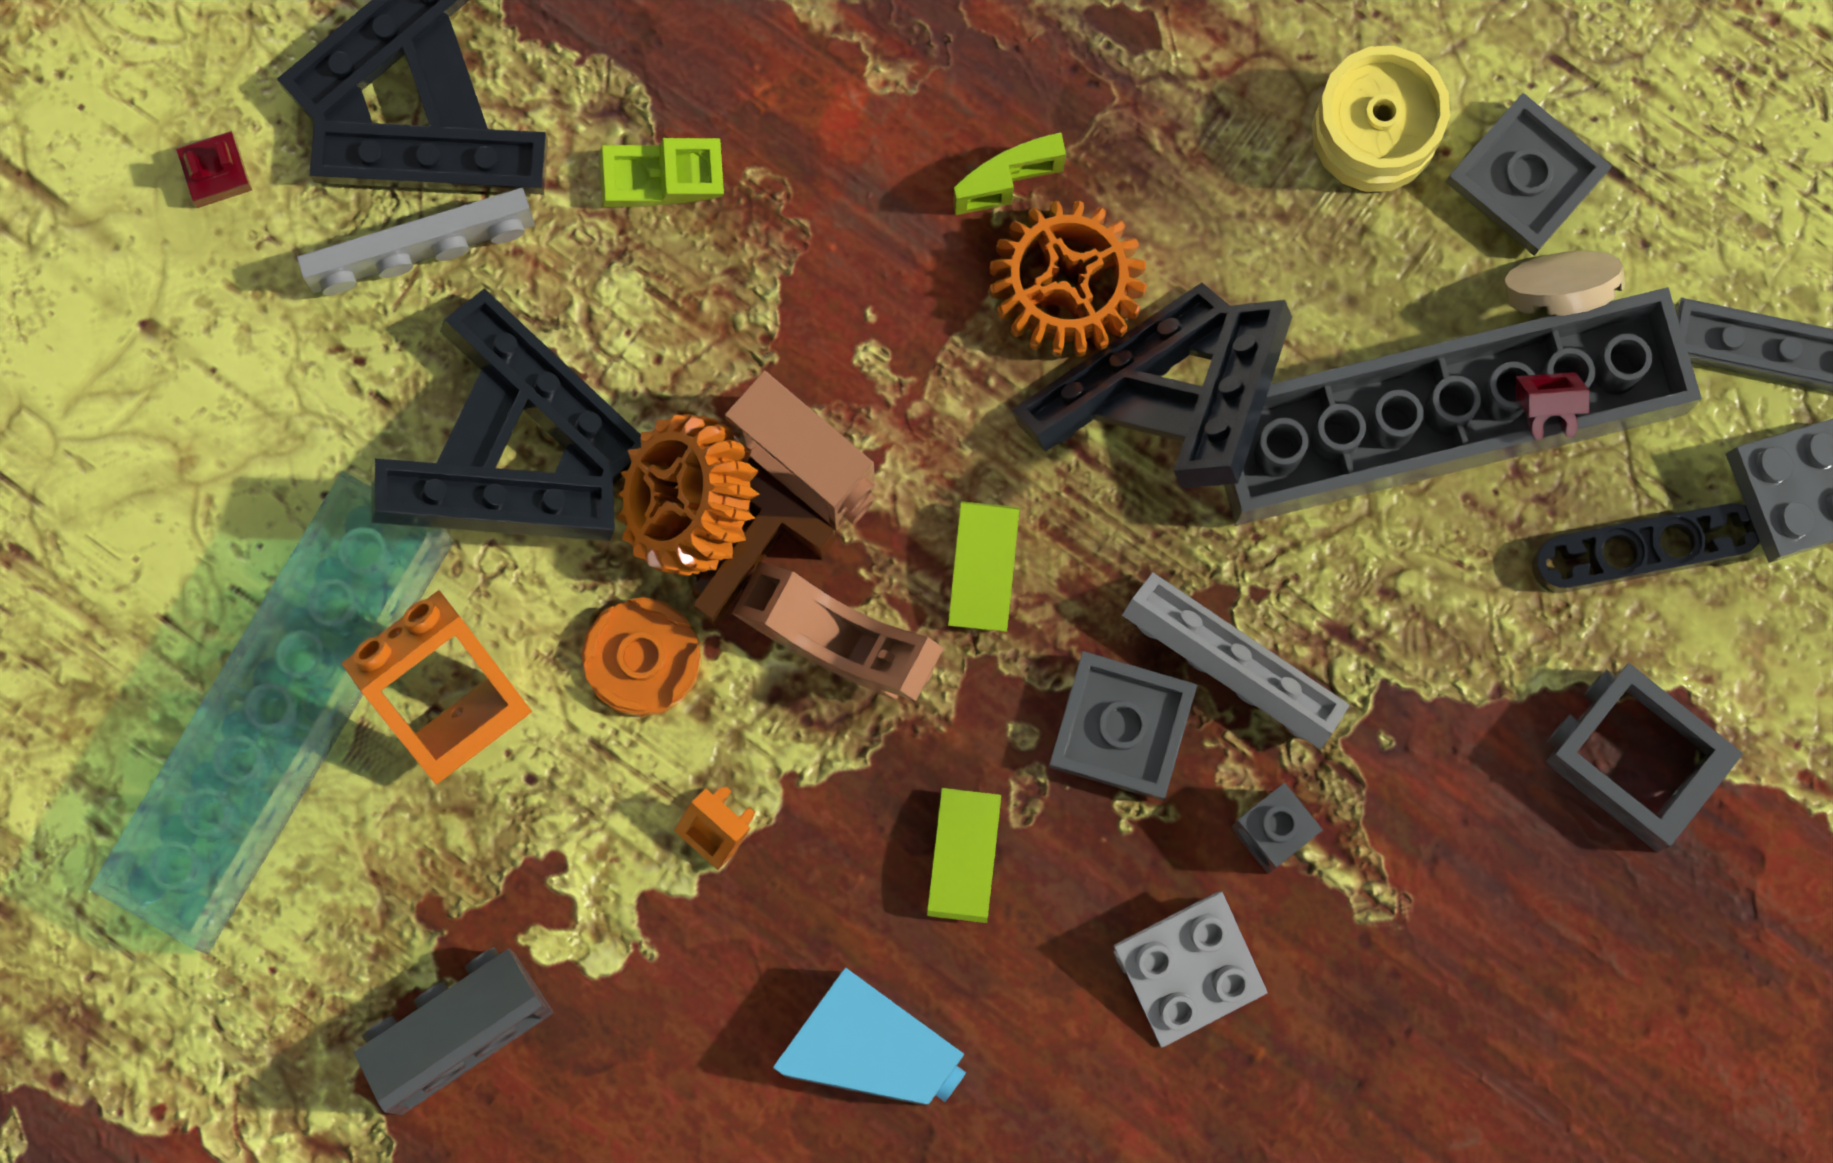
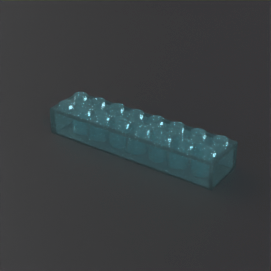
M341 471L89 890L192 949L205 954L210 953L363 696L341 663L354 654L356 648L362 642L371 637L378 636L402 618L410 606L420 601L454 544V540L446 529L371 523V486Z

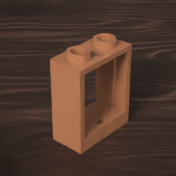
M765 370L725 414L727 427L739 433L740 443L752 450L750 458L834 530L837 531L846 520L851 524L858 522L874 503L876 497L871 494L875 488L874 462Z

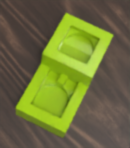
M1062 133L1040 137L1015 146L986 161L968 174L954 187L953 207L955 215L1012 205L1013 181L1063 172L1066 151Z
M663 138L660 145H602L599 150L602 207L670 205L722 198L724 195L720 138Z
M961 501L948 626L1007 632L1020 507Z
M942 788L927 916L987 923L1001 795Z

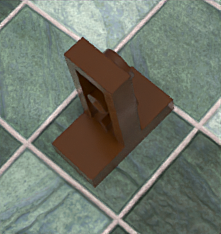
M757 476L750 481V487L760 495L751 499L749 510L757 515L754 521L748 520L744 522L742 529L746 541L732 543L733 558L726 559L719 569L705 571L692 591V595L698 598L693 604L696 615L714 628L718 626L746 587L759 562H764L783 534L821 560L835 542V531L833 528Z

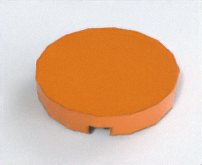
M641 597L621 602L615 607L613 605L600 613L586 633L582 650V661L586 679L599 700L618 713L645 717L663 714L685 699L697 681L701 655L698 637L685 615L666 602Z

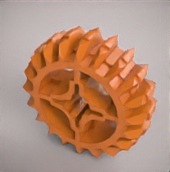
M1057 200L1050 204V218L1045 219L1037 208L1033 207L1030 209L1027 217L1030 228L1021 222L1013 221L1010 224L1009 233L1014 241L999 239L996 245V252L1004 259L994 260L990 263L989 273L1001 279L990 285V296L996 299H1006L997 307L999 319H1009L1018 316L1011 326L1010 333L1017 338L1022 336L1028 329L1033 331L1029 347L1033 350H1038L1041 347L1044 338L1052 340L1051 351L1055 357L1062 355L1064 342H1073V351L1077 357L1085 355L1086 339L1088 338L1092 340L1099 350L1107 348L1109 340L1105 329L1113 335L1122 337L1127 330V325L1122 317L1137 318L1140 306L1133 299L1144 297L1147 287L1146 283L1136 279V277L1145 273L1146 262L1138 258H1130L1138 251L1139 243L1137 239H1126L1119 242L1118 240L1125 230V224L1122 220H1118L1106 228L1103 226L1106 210L1103 207H1099L1094 211L1092 219L1084 217V203L1080 200L1074 202L1071 215H1063L1062 206ZM1062 239L1081 241L1095 249L1084 253L1074 252L1064 244ZM1040 247L1044 253L1043 263L1047 271L1035 278L1034 286L1023 290L1020 281V269L1027 257ZM1059 268L1061 271L1064 270L1069 277L1079 275L1076 288H1072L1067 281L1057 283ZM1111 268L1115 278V292L1108 303L1096 312L1092 305L1093 295L1090 292L1089 286L1100 279L1103 271ZM1053 304L1061 305L1068 309L1074 319L1056 318L1042 312L1040 309Z
M675 414L672 419L657 420L654 430L641 432V448L628 450L632 462L629 469L620 472L625 478L624 490L615 496L623 501L624 508L617 515L616 519L627 526L622 540L634 546L633 556L641 558L644 562L648 563V566L655 567L657 571L690 576L691 574L699 575L700 571L716 570L719 560L733 558L732 543L746 541L742 529L744 522L755 519L748 511L750 500L760 495L750 487V481L759 470L747 463L752 450L740 443L739 433L734 432L730 427H726L725 424L718 423V420L714 418L690 414Z

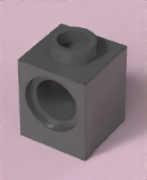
M1283 783L1239 818L1231 827L1267 874L1271 873L1323 831L1286 783Z

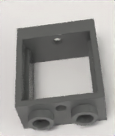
M1627 663L1615 674L1605 669L1584 694V697L1591 704L1577 720L1569 714L1548 739L1547 742L1555 749L1545 760V763L1653 850L1660 852L1675 842L1743 753L1630 663ZM1625 691L1705 753L1656 815L1577 753Z

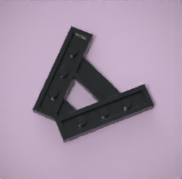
M371 0L277 78L285 92L314 122L309 174L313 183L502 193L523 187L525 194L544 195L548 148L546 132L488 129L449 18L470 0ZM406 55L430 126L373 123L362 90Z
M1201 282L1125 333L1122 337L1110 343L1107 348L1098 351L1011 411L1019 427L1045 452L1058 443L1071 438L1076 431L1091 421L1097 420L1183 442L1174 468V473L1181 488L1238 484L1292 320V315L1285 300L1230 306ZM1189 355L1211 360L1203 386L1161 377L1171 367Z
M484 288L446 317L440 330L452 344L481 370L437 463L375 458L371 469V523L610 541L615 530L613 484L623 477L620 472L629 469L632 461L628 450L641 448V434ZM523 410L565 449L555 473L496 468Z

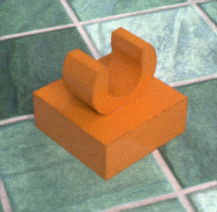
M728 787L720 788L714 795L705 788L690 803L674 830L676 834L717 870L734 855L750 830L748 825L755 814V811L749 807L741 816H737L724 805L732 792Z

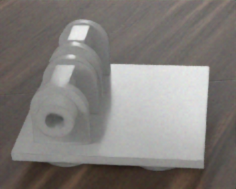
M1221 890L1113 945L1116 950L1113 952L1122 972L1127 974L1161 1048L1268 993Z

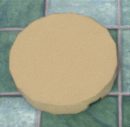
M1568 251L1544 255L1520 264L1510 270L1504 279L1509 305L1524 314L1530 315L1531 313L1534 314L1533 306H1547L1548 315L1555 314V316L1586 312L1606 305L1615 298V290L1621 292L1625 287L1624 270L1620 259L1608 253L1594 251Z

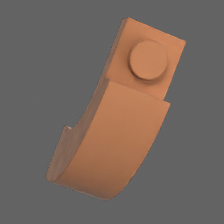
M759 562L732 612L733 615L796 654L840 677L894 700H897L898 696L914 701L917 700L923 687L930 680L934 666L944 649L927 636L887 625L844 605L793 571Z

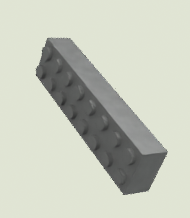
M1669 287L1613 300L1604 306L1586 312L1565 316L1552 315L1270 384L1239 483L1224 485L1235 526L1685 416L1702 400ZM1576 372L1589 389V413L1575 414L1578 428L1574 437H1566L1562 432L1561 416L1549 417L1543 424V439L1536 440L1527 426L1528 415L1516 400V376Z

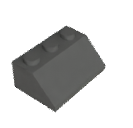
M495 947L485 951L464 967L469 975L450 988L447 987L445 982L436 984L413 1001L417 1007L416 1011L398 1023L393 1016H390L371 1027L362 1035L366 1044L356 1050L354 1054L378 1104L385 1113L404 1115L554 1013L515 952L508 948L499 954Z

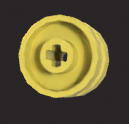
M1369 46L1347 56L1330 74L1312 121L1313 146L1324 168L1342 184L1364 192L1395 190L1413 182L1429 165L1435 150L1443 138L1450 118L1449 93L1438 71L1419 54L1397 46Z

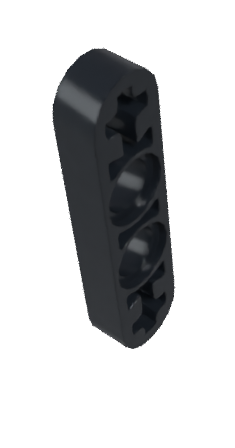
M1728 503L1557 536L1548 540L1536 552L1532 561V572L1536 581L1544 589L1553 593H1566L1736 560L1751 552L1759 544L1760 540L1746 505ZM1728 518H1731L1734 526H1744L1746 534L1738 540V546H1734L1731 537L1716 538L1706 544L1710 553L1704 552V533L1721 529L1727 524ZM1699 521L1704 522L1703 530L1700 524L1698 523ZM1677 527L1689 536L1691 549L1687 556L1674 558L1663 551L1660 545V536L1664 529ZM1620 538L1631 545L1634 559L1630 567L1616 569L1605 561L1603 546L1607 540ZM1584 543L1590 544L1589 560L1597 575L1589 574L1590 563L1573 567L1567 572V579H1562L1558 570L1549 571L1547 563L1555 557V550H1560L1563 559L1582 557L1587 552L1586 547L1583 545Z

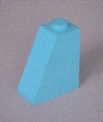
M846 967L773 1067L784 1077L925 1106L930 1104L935 1095L946 1102L966 1074L964 1070L957 1066L964 1053Z

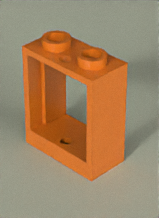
M440 590L427 599L414 603L406 610L402 618L378 636L371 637L362 642L356 648L354 654L341 663L361 693L436 785L532 713V710ZM453 636H456L488 679L415 733L382 690Z

